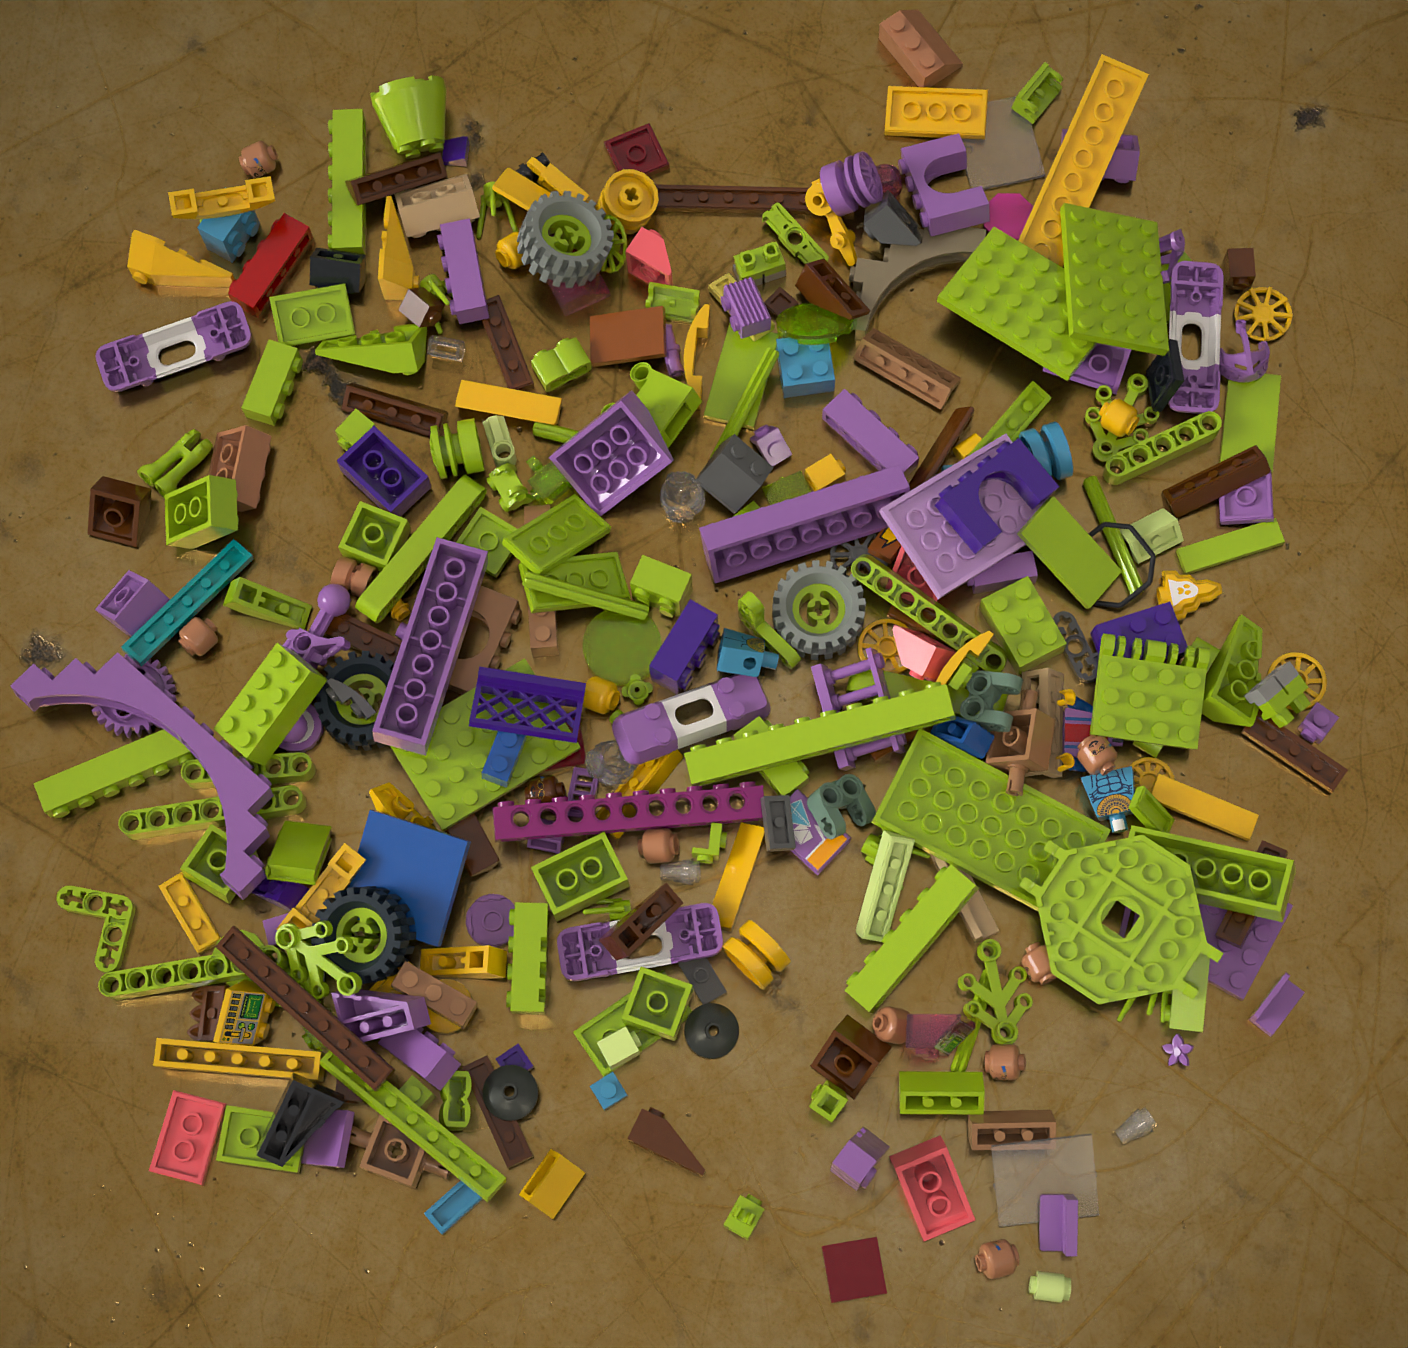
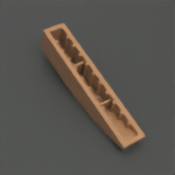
M550 505L524 506L525 524L550 510ZM528 603L530 648L533 657L559 655L557 611L531 613Z

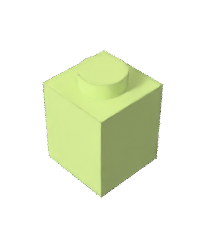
M627 1027L597 1042L611 1070L640 1055L637 1047L642 1045L635 1031L629 1033Z

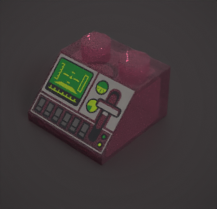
M907 1014L906 1048L915 1052L916 1056H922L924 1060H939V1056H948L976 1028V1023L961 1014Z

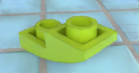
M964 658L949 679L948 685L956 690L959 687L965 689L972 674L979 669L978 665L968 658Z

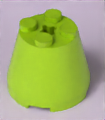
M431 75L428 77L429 80L414 79V76L402 78L379 86L380 91L378 93H370L372 106L395 152L400 155L405 154L407 159L421 156L420 152L428 150L429 152H438L444 149L446 86L442 77Z

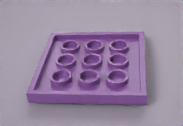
M1199 904L1207 943L1224 953L1218 963L1210 958L1208 983L1241 1001L1244 1000L1293 905L1287 904L1283 922L1257 917L1242 949L1217 939L1215 936L1227 910Z

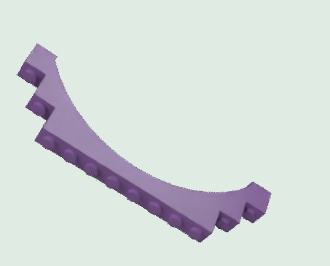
M117 652L99 671H96L88 662L82 664L75 658L56 677L45 667L40 670L33 664L10 685L15 695L34 712L39 707L59 704L105 706L144 718L179 740L206 770L222 804L227 837L225 870L220 874L223 882L244 900L266 878L263 870L265 865L253 853L270 837L266 828L268 823L256 813L274 796L270 788L271 782L264 775L259 774L257 776L251 771L253 767L246 759L235 757L232 754L233 749L224 740L218 742L213 737L214 732L205 723L199 725L194 720L195 715L187 707L183 706L180 708L175 703L177 701L176 698L168 690L165 689L162 692L157 688L156 685L158 683L150 674L145 673L143 675L137 670L139 666L129 656L124 658Z

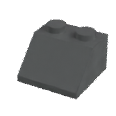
M889 190L883 194L882 201L875 204L871 203V205L865 208V226L863 228L870 238H876L880 243L917 246L921 242V234L919 233L921 227Z
M734 434L719 445L695 481L735 514L761 487L774 467Z

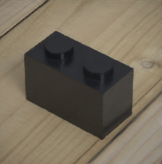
M316 248L310 256L309 285L321 288L346 283L348 294L360 292L364 286L366 275L365 254Z

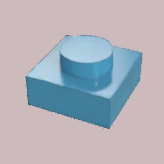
M611 1072L590 1086L604 1111L628 1097L614 1072Z

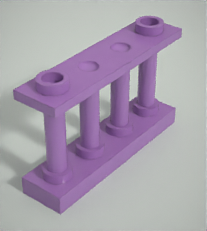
M871 647L865 649L868 657L867 660L833 671L823 664L811 666L823 712L836 710V713L843 709L844 705L876 695L879 697L888 696L891 699L882 669L885 668V661L880 652L878 653L877 650ZM871 669L875 685L841 696L835 694L833 684L836 683V680ZM905 733L834 751L838 768L845 771L856 768L854 761L857 760L858 756L893 746L894 752L904 753L906 752L904 745L907 744Z

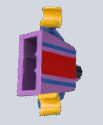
M1072 689L1060 690L1059 693L1065 696V700H1057V705L1068 706L1069 708H1065L1063 712L1062 754L1056 757L1064 765L1058 767L1057 770L1059 772L1067 769L1086 772L1087 770L1077 758V753L1079 751L1078 745L1090 736L1093 706L1077 697ZM1106 738L1112 746H1123V740Z

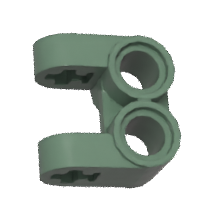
M989 671L973 673L967 683V689L970 692L969 697L960 706L961 716L964 719L976 722L987 731L1010 732L1013 716L1002 711H995L993 705L1000 699L1002 694H1020L1024 680L1017 675Z
M845 774L836 781L824 783L807 799L808 809L814 816L822 833L828 839H834L846 832V823L839 809L846 808L858 826L871 823L876 814L875 807L866 793L862 782L852 774Z

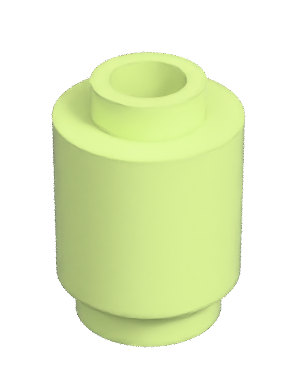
M1036 1271L1035 1276H1030L1029 1293H1034V1299L1059 1303H1062V1300L1069 1301L1071 1278L1065 1277L1064 1274Z

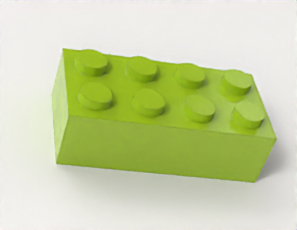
M276 643L214 727V730L245 758L265 766L324 686L327 679L296 652Z

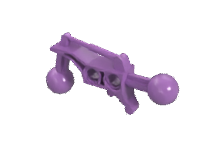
M329 584L324 586L319 592L317 602L320 611L309 631L299 628L298 630L291 629L286 633L287 640L283 646L296 652L314 669L318 665L325 666L327 658L334 656L340 650L347 651L351 646L350 642L341 636L330 639L323 638L333 617L343 615L349 609L351 603L349 592L339 584ZM301 715L283 742H299L305 736L308 727L303 715Z

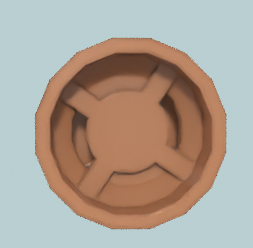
M341 556L334 567L331 584L342 585L347 591L351 590L352 595L360 597L377 577L378 568L366 563L358 565L357 560Z

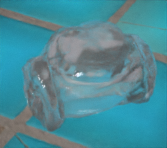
M670 472L662 485L661 507L666 511V518L672 522H690L695 517V514L700 513L705 507V489L695 481V476L689 472Z
M616 740L601 742L594 749L586 753L585 764L589 775L592 778L598 779L599 782L606 786L614 787L626 784L633 777L634 770L638 767V765L630 764L624 759Z

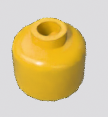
M517 231L502 238L496 245V258L505 268L517 269L524 265L521 261L523 254H518L517 250L519 242H517L519 232Z
M1119 398L1111 403L1105 402L1099 412V415L1102 416L1101 426L1118 437H1123L1126 434L1129 436L1135 430L1140 418L1137 417L1138 411L1135 407Z
M598 676L591 677L587 682H583L586 683L583 700L584 708L600 714H606L617 707L620 700V692L614 682Z

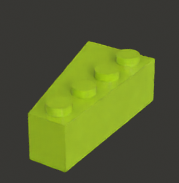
M515 902V909H510L509 925H514V936H509L508 953H513L512 964L508 963L507 980H512L511 991H507L506 1007L511 1008L512 1014L545 1015L548 903Z

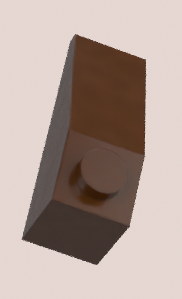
M824 258L805 264L795 287L811 304L849 320L870 313V309Z
M666 882L619 920L599 941L616 961L626 958L683 904V901Z
M652 1107L648 1111L642 1108L627 1138L628 1141L704 1178L705 1169L670 1123L663 1119L665 1114Z

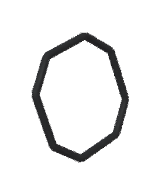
M1103 522L1088 534L1093 537L1104 527L1129 529L1151 556L1147 582L1120 603L1097 600L1093 604L1095 606L1121 608L1152 584L1156 556L1132 525Z

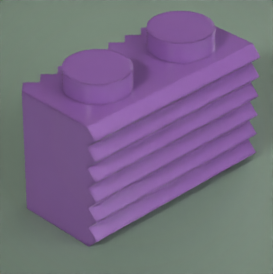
M745 278L739 282L726 284L723 296L720 299L724 311L729 310V314H731L730 324L733 331H738L742 339L770 330L771 317L753 278Z

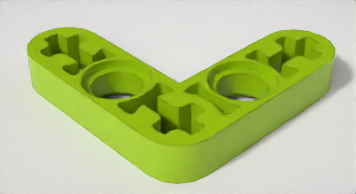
M748 591L738 600L739 619L756 637L765 640V646L772 653L779 654V660L786 667L792 669L801 661V657L764 620L765 608L753 593Z
M76 886L62 887L56 897L57 903L62 909L68 912L105 919L95 956V964L105 974L118 971L123 962L135 915L134 903L123 895ZM72 892V895L76 898L83 899V903L71 901L68 905L64 897L70 896ZM94 897H101L103 900L102 907L97 911H92L89 908L90 900ZM124 902L125 906L128 907V911H123L120 915L117 910L109 908V903L121 906ZM113 928H120L122 930V937L117 942H111L108 938V934ZM106 945L119 948L118 951L112 949L111 958L115 962L114 964H109L108 968L102 963L103 958L107 959L110 954V950L105 948Z

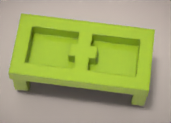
M1044 62L1016 96L1011 109L1034 124L1062 90L1063 87L1059 83L1064 80L1063 77L1050 68L1049 64Z
M654 282L649 283L646 308L663 306L665 308L666 320L692 324L699 311L700 290Z

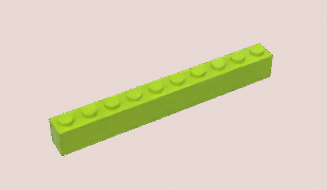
M935 682L926 685V690L915 692L914 689L899 692V697L889 699L888 696L875 698L872 700L873 703L862 706V703H855L847 706L846 711L836 713V710L820 713L821 717L810 720V717H802L794 720L793 725L784 727V724L769 726L768 731L759 734L757 730L743 733L740 739L732 740L731 737L717 740V745L706 747V744L693 746L690 748V752L684 753L691 784L693 786H704L956 720L947 684L941 685V682Z

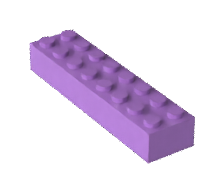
M900 465L885 468L875 473L860 476L856 479L700 527L705 558L714 583L888 528L889 526L879 513L880 509L910 491V486Z
M436 538L372 732L375 742L426 756L488 565V551Z

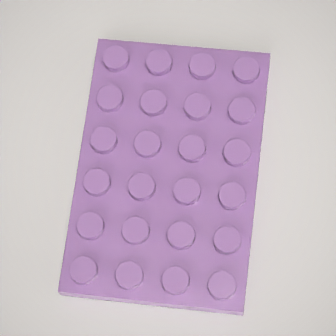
M1007 434L1002 435L927 480L879 511L937 599H940L1024 547L1026 544L1017 533L1046 501L1044 500L1032 510L1008 483L995 479L982 482L979 488L980 503L1002 532L977 554L972 552L934 506L941 499L938 495L949 485L953 488L960 483L958 479L968 470L972 473L978 470L977 464L988 455L991 458L995 457L998 454L996 450L1006 441H1009L1011 444L1012 441Z

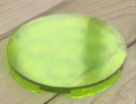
M804 303L782 311L776 319L778 334L784 339L787 337L796 339L798 344L821 345L835 342L838 336L851 333L854 328V319L849 320L811 303Z
M609 610L603 611L590 622L583 637V654L589 669L598 677L612 681L616 685H627L630 681V676L633 674H639L642 680L646 678L650 673L649 665L662 646L658 627L649 616L645 620H641Z

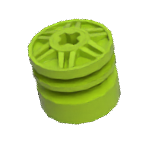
M474 418L457 421V433L452 434L448 423L443 424L444 436H440L437 425L430 426L431 436L429 442L432 459L441 479L448 478L446 466H451L454 477L458 476V464L462 463L467 474L485 471Z

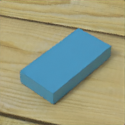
M460 1180L432 1205L424 1215L444 1235L483 1198Z

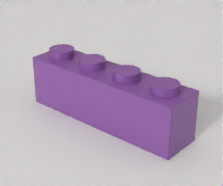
M470 218L440 224L442 234L437 235L440 250H445V256H442L441 260L444 272H449V278H445L448 294L452 293L453 300H449L452 316L457 315L459 324L489 318L474 231Z
M845 389L841 391L823 409L822 419L878 471L900 465L906 478L918 467L919 457L916 449L910 444L905 445L893 428H887L882 424L878 414L873 410L868 411L855 393L850 394Z

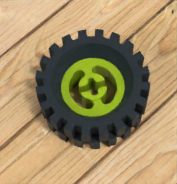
M355 651L348 653L349 659L343 661L341 656L334 659L337 663L334 668L329 664L324 668L327 674L325 677L327 681L332 678L353 690L359 689L363 698L377 711L378 701L383 700L395 663L390 659L385 661L384 656L379 653L372 657L369 651H362V656L357 657ZM325 683L316 695L317 703H314L319 719L332 738L335 737L337 742L343 746L347 743L350 749L358 750V746H362L365 751L372 750L371 745L377 744L379 748L386 746L385 744L375 742L372 731L378 712L367 721L356 718V714L350 705H347V702L341 705L339 701L334 703L325 691L329 687Z
M366 886L346 888L347 890H340L334 893L335 898H327L323 902L327 909H318L315 916L320 918V921H329L332 924L333 932L328 937L311 938L312 946L333 942L342 936H349L353 940L354 945L350 952L343 954L338 952L324 955L346 973L354 972L362 979V984L388 979L387 977L394 976L399 972L397 967H402L405 961H409L404 956L413 954L415 948L409 945V940L416 939V932H410L409 928L410 925L415 924L414 917H406L405 913L410 911L407 904H398L401 898L397 894H388L390 890L385 888ZM322 925L321 931L325 933V927ZM352 931H365V933L370 934L381 933V938H368L361 935L352 936ZM342 940V947L345 949L346 943ZM376 945H378V947L376 948V950L373 951V947L376 946Z

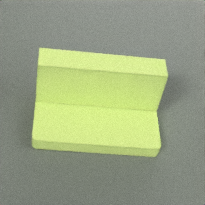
M1164 508L1130 524L1137 530L1155 555L1184 541L1178 519ZM1120 529L1123 539L1129 544L1135 562L1139 564L1151 557L1129 529Z

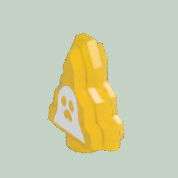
M1176 570L1162 571L1163 586L1156 589L1158 605L1171 602L1178 621L1185 619L1188 613L1195 612L1200 604L1211 602L1223 593L1220 583L1208 579L1195 580L1191 575H1180Z

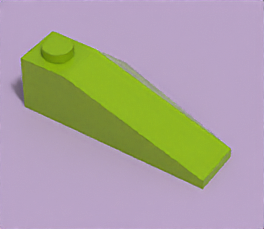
M416 324L399 325L393 327V332L380 334L379 330H373L361 338H357L356 335H348L327 339L319 344L315 349V353L318 356L390 373L412 375L417 373L425 362L427 327L419 328Z
M1243 615L1238 617L1206 675L1202 714L1214 722L1251 727L1254 725L1259 707L1255 702L1250 704L1244 695L1261 682V673H1258L1259 659L1262 658V628Z

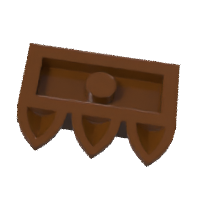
M202 986L192 993L193 999L202 1003V1005L196 1006L189 1012V1015L195 1021L200 1022L193 1025L187 1031V1034L192 1039L202 1042H213L228 986Z

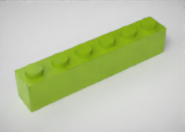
M363 109L333 110V119L328 121L329 134L332 135V142L328 143L329 157L332 158V165H328L329 180H332V188H328L329 203H332V211H328V224L332 226V234H328V248L366 255V203L357 206L345 183L346 180L366 174V119Z
M163 729L34 783L44 813L50 818H61L70 813L69 810L77 807H88L94 804L96 799L103 796L112 797L118 794L120 789L124 787L138 786L144 783L146 778L153 775L156 777L168 773L170 768L177 765L183 766L184 763L194 760L196 757L185 745Z
M950 864L948 868L944 866L940 869L934 878L936 880L934 885L930 889L926 887L917 897L919 902L913 910L909 908L902 914L899 919L901 924L895 931L891 929L887 932L881 941L884 943L877 952L873 950L864 960L865 967L860 972L855 971L847 980L846 984L848 987L844 991L868 1012L873 1014L979 889L977 885Z

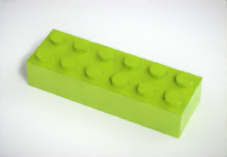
M1131 826L1128 838L1144 835L1190 865L1199 904L1283 922L1296 873L1294 860Z

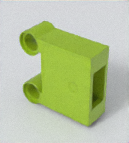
M640 362L630 371L631 379L640 390L636 396L649 410L667 448H669L702 400L693 387L653 370L646 362ZM615 403L606 405L602 409L601 414Z

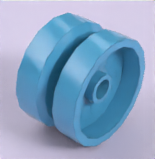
M1052 422L1043 425L1040 433L1034 428L1020 432L1019 439L1051 477L1053 475L1057 480L1072 477V456L1066 436L1059 423Z

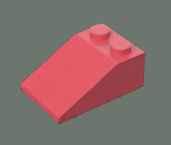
M941 1135L889 1156L923 1241L975 1221L953 1161Z

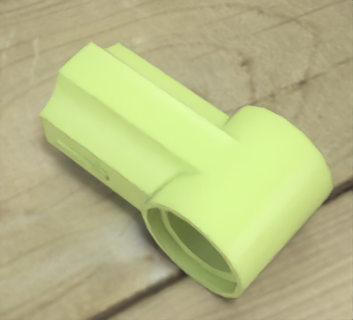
M495 415L488 417L482 423L496 467L506 463L516 465L517 456L504 416ZM506 451L510 453V455L506 458L498 457V455L502 452Z

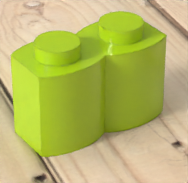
M576 337L562 339L554 349L548 351L546 349L541 350L531 360L532 368L546 392L553 391L592 369L591 361Z
M456 1071L440 1091L443 1103L439 1110V1123L450 1131H462L470 1120V1105L467 1098L471 1092V1077L468 1071Z

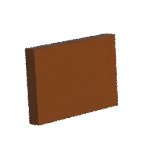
M663 306L590 316V360L593 367L667 357L666 314Z

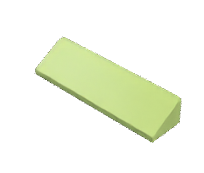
M883 831L856 927V933L862 939L881 942L887 932L890 931L914 846V839L890 831Z

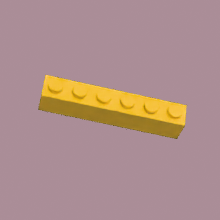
M157 1038L153 1066L167 1069L290 1079L292 1073H296L311 1081L323 1082L325 1069L320 1065V1060L325 1056V1053Z

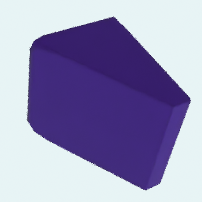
M468 136L445 140L442 156L444 165L467 167L470 145Z

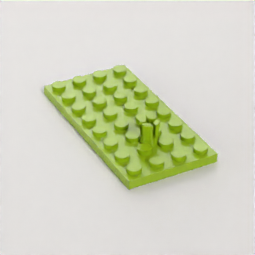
M923 729L917 731L871 823L886 831L914 839V846L953 865L957 869L1038 911L1035 896L1019 885L1024 877H1027L1042 887L1056 866L1059 859L1043 849L1048 840L1064 850L1104 843L1111 829L1026 784L1023 786L1022 796L1007 794L1005 791L1009 775Z

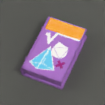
M797 789L790 796L796 848L790 851L818 876L851 841L852 837L846 832L834 839L825 837L808 809V797Z

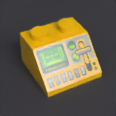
M246 979L227 988L213 1042L250 1046L261 1042L268 1035L270 1025L267 1021L269 1013L271 1014L275 1008L276 1001L255 982Z

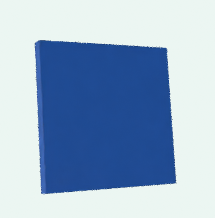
M370 810L358 849V853L366 861L350 882L348 888L376 886V888L390 890L388 894H397L401 898L398 904H407L410 911L405 913L406 917H414L415 924L410 925L409 928L410 932H416V940L439 947L443 941L471 841L376 810Z

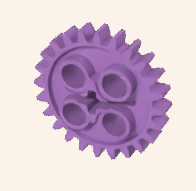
M150 658L142 667L139 666L137 669L143 675L145 673L150 674L158 683L156 687L162 692L165 689L170 693L177 691L175 685L171 684L174 681L172 675H167L168 669L166 666L160 668L159 660L151 664ZM91 705V707H95L91 711L94 716H98L97 721L99 724L105 723V728L108 732L114 728L116 736H119L123 730L127 738H130L132 731H135L138 737H141L143 729L149 734L152 733L151 726L155 724L131 713L126 716H120L122 710Z

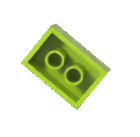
M208 475L166 494V545L195 549L237 531L239 518L237 515L238 493L236 490V480Z
M1028 576L981 599L979 610L994 633L999 645L1006 652L1007 659L1017 676L1064 652L1067 643Z
M605 832L531 867L556 922L630 886L628 878Z

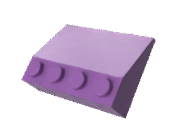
M632 390L562 444L549 457L589 507L599 516H602L673 461L649 410Z

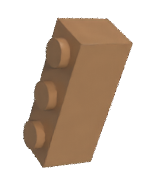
M406 961L391 984L394 990L403 995L424 997L427 1009L462 1029H465L478 1006L477 1002Z
M1051 1110L984 1111V1115L968 1114V1140L972 1150L1056 1148V1120Z

